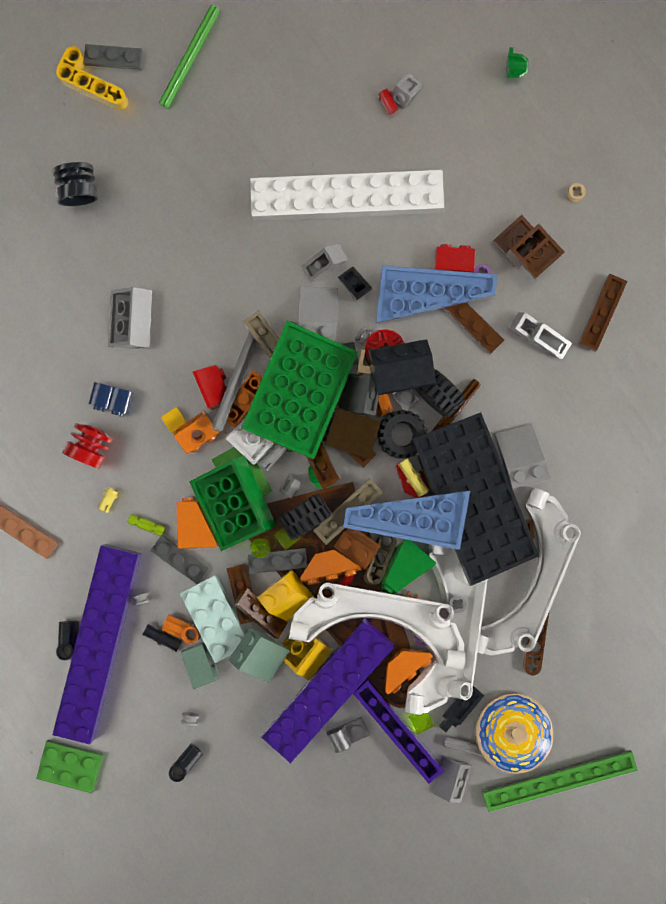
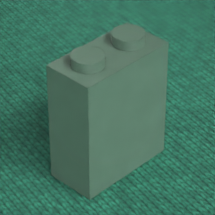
M250 627L228 660L239 671L269 683L290 650L279 640Z

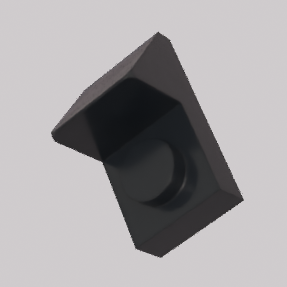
M353 266L338 276L339 281L349 291L354 301H357L372 290L370 284Z

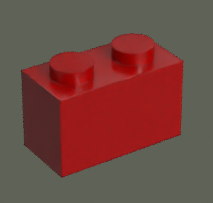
M450 244L437 246L434 270L474 273L475 249H471V246L460 245L459 248L452 247Z

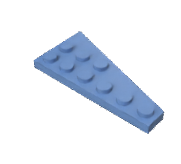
M382 265L376 323L495 296L497 275Z
M470 491L346 508L343 527L460 550Z

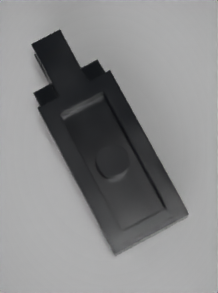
M473 686L472 695L468 700L455 698L442 715L444 720L439 725L440 728L447 732L452 725L455 728L461 725L485 695Z

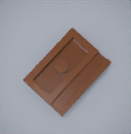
M347 528L334 545V548L366 569L376 555L377 550L381 548V545L361 531Z

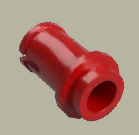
M384 89L378 93V100L382 102L388 115H391L398 111L399 108L391 96L392 92Z

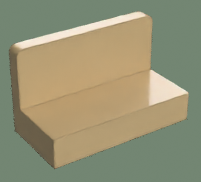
M361 349L357 374L364 375V373L371 374L370 367L363 365L364 349Z

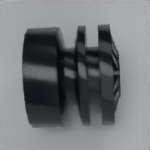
M71 162L53 168L54 183L59 186L55 190L59 205L82 206L97 201V188L95 184L91 183L95 180L92 164Z

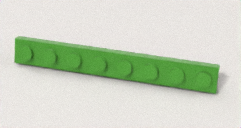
M629 750L482 792L487 810L491 812L638 770L633 752Z

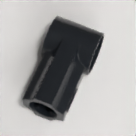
M76 621L59 622L56 655L61 660L65 661L72 658L76 644ZM65 646L71 649L69 656L63 652Z
M190 743L170 767L169 778L174 782L182 781L204 753L196 745ZM180 767L183 770V774L180 776L175 775L173 769Z

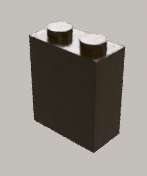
M336 408L329 422L332 423L330 430L325 431L322 440L326 442L325 446L370 459L381 421Z

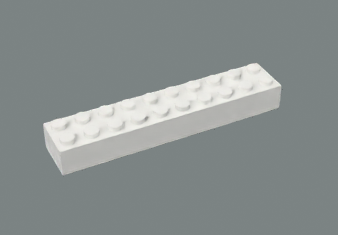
M443 170L250 178L253 222L442 214L444 210Z

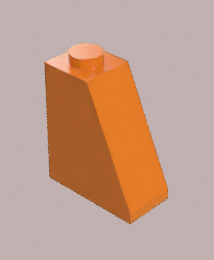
M182 498V502H177L178 549L218 547L199 502L193 501V498Z

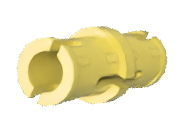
M409 458L398 464L407 478L406 481L412 485L418 497L429 491L420 477L421 474L417 473Z

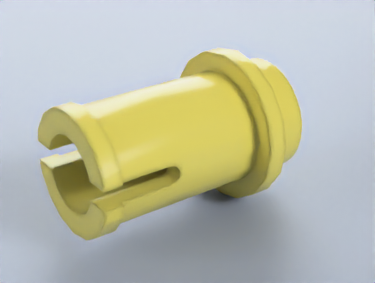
M110 487L103 491L104 495L97 506L99 510L103 512L105 510L106 513L109 512L114 499L118 498V491Z

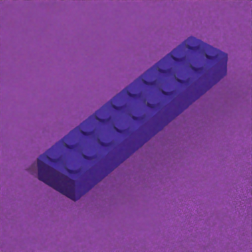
M107 544L100 545L53 736L89 745L96 738L142 553Z

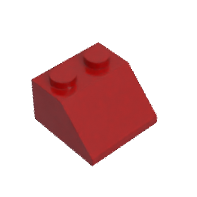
M213 365L193 371L192 373L207 408L210 410L219 408L227 389L224 382L226 375L223 369Z

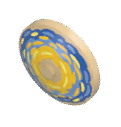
M505 694L491 700L480 712L475 727L476 743L482 756L495 768L507 773H525L538 767L548 756L553 743V727L546 710L537 701L521 694Z

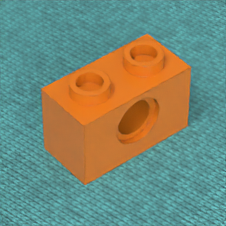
M204 410L175 429L173 435L186 454L199 450L206 441L211 442L214 440L219 432L212 429L213 421ZM193 431H202L199 437L192 436Z

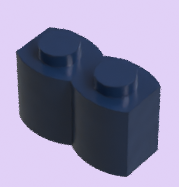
M94 382L89 404L94 405V410L104 412L105 409L112 410L111 414L122 417L123 413L129 414L134 392Z

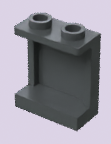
M349 373L334 410L339 408L352 413L375 416L379 396L372 374Z

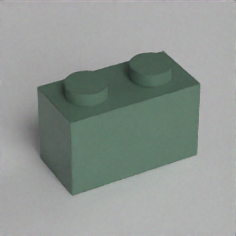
M204 642L180 652L193 689L217 680V675H219L216 664H212L211 655Z

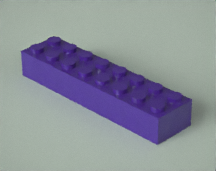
M364 618L268 726L261 738L291 764L393 649L394 643Z

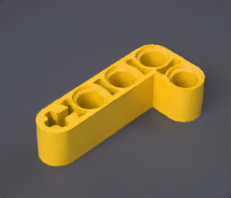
M70 46L65 50L56 69V75L63 85L116 110H123L128 106V98L123 89L83 71L85 66L84 56L79 48ZM73 56H79L77 60L71 61ZM70 72L69 77L63 78L65 73ZM88 80L86 85L80 86L82 81ZM100 88H105L103 93H97Z

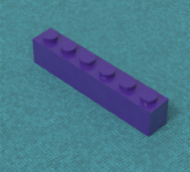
M366 678L353 693L354 696L427 783L430 784L444 772L442 765L370 680Z

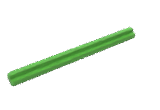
M211 5L207 10L159 100L160 105L164 108H169L219 14V9L214 5Z

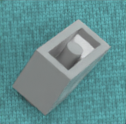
M338 243L323 248L304 263L302 268L309 281L313 282L337 269L348 259Z

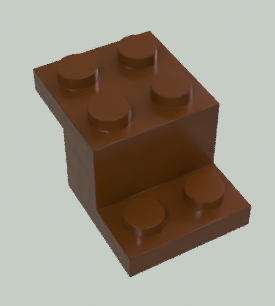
M523 215L518 217L492 241L517 269L523 266L534 279L565 253L540 224L533 227Z

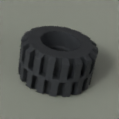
M434 369L436 384L415 388V390L436 412L449 418L465 400L459 389L446 376Z
M399 410L388 414L382 419L377 434L379 446L391 457L402 459L415 456L416 453L411 442L408 445L399 446L393 441L392 429L399 423H405L412 430V439L425 435L426 431H428L427 427L424 426V420H421L420 416L412 411Z
M316 493L280 516L278 521L290 539L295 540L328 519L332 512L321 495Z

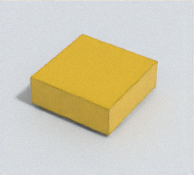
M178 407L173 408L161 417L171 433L187 422Z

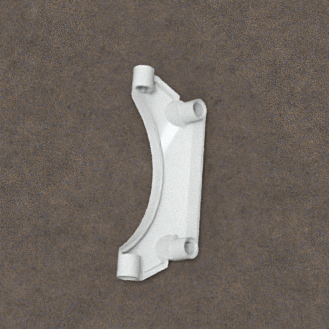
M533 487L525 506L531 519H533L538 541V553L540 555L533 580L515 607L499 619L481 625L478 653L480 654L485 653L492 656L513 652L515 647L525 652L534 649L580 538V529L576 525L567 523L569 517L557 499L540 489ZM571 527L574 530V535L568 538L566 530ZM523 637H529L530 641L526 646H521L520 642Z
M429 544L428 556L436 562L432 569L438 582L441 603L449 605L450 599L454 596H462L467 603L466 609L461 613H454L453 618L450 620L451 623L456 624L464 642L465 664L462 670L444 667L438 663L433 655L431 658L432 662L425 667L418 678L408 687L404 711L413 714L427 713L447 703L448 697L468 700L471 697L488 581L486 579L473 586H469L455 549ZM453 600L452 604L455 605L452 606L454 609H461L463 602L461 600ZM442 610L441 618L447 619V612Z
M325 583L320 587L317 598L311 597L294 614L293 621L291 622L289 639L310 642L322 631L343 621L358 618L381 619L400 625L415 634L431 650L441 666L462 670L465 664L464 642L456 624L450 622L454 616V610L448 604ZM329 589L332 592V597H324L322 591ZM440 610H445L447 612V619H443L440 617Z

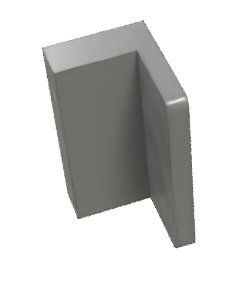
M443 757L441 765L444 772L437 777L433 794L449 803H461L472 765Z

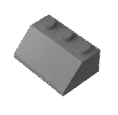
M136 287L111 290L108 347L149 348L151 339L150 324L152 320V290Z

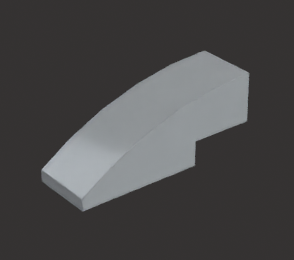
M518 312L509 327L519 336L559 359H563L572 344L544 323H539L525 312Z

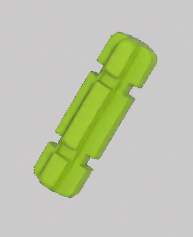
M131 514L128 518V524L137 525L138 528L150 533L154 532L155 535L161 536L165 531L164 526L155 525L156 523L142 517L139 518L137 515Z

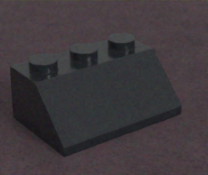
M427 339L369 350L368 364L378 396L436 384L433 356Z

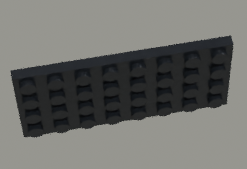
M481 412L410 440L433 496L470 491L460 550L455 549L469 586H473L540 556Z

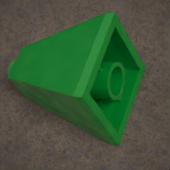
M404 539L394 548L381 582L382 591L394 595L434 567L436 562L411 540Z

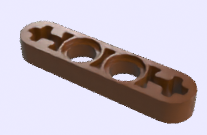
M549 613L537 640L540 645L539 651L524 652L523 669L531 676L539 674L542 669ZM529 637L526 638V645L529 644ZM529 654L534 657L539 656L538 659L534 658V664L537 665V668H533V671L527 667L528 664L532 663V658L528 657Z

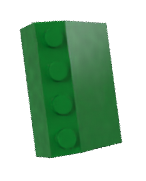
M245 455L232 459L189 481L221 551L277 526Z

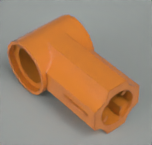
M388 394L379 395L376 409L377 416L381 417L394 412Z
M170 614L167 616L163 624V631L183 639L188 644H192L201 638L195 624H190ZM189 629L195 631L196 637L194 639L188 636Z

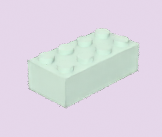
M216 574L180 593L214 663L232 655L246 634Z

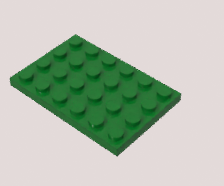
M287 320L241 429L313 460L358 352Z

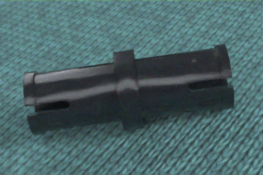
M150 624L146 626L142 634L157 642L158 645L166 646L177 652L182 643L181 640L172 637L165 631L154 628Z

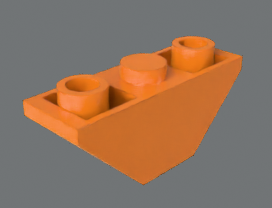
M252 370L238 390L226 422L234 428L246 417L262 380V376Z
M330 550L315 554L300 578L302 582H308V585L318 584L320 579L326 578V581L338 579V575L345 574V577L356 575V571L362 569L361 566L340 552Z
M401 648L387 660L386 693H396L402 687L401 683L406 679L409 681L415 677L416 671L421 666L422 668L428 666L432 662L431 658L433 655L428 650Z

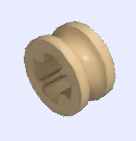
M580 183L572 184L567 191V197L572 202H579L586 194L585 187ZM579 189V195L574 196V191Z

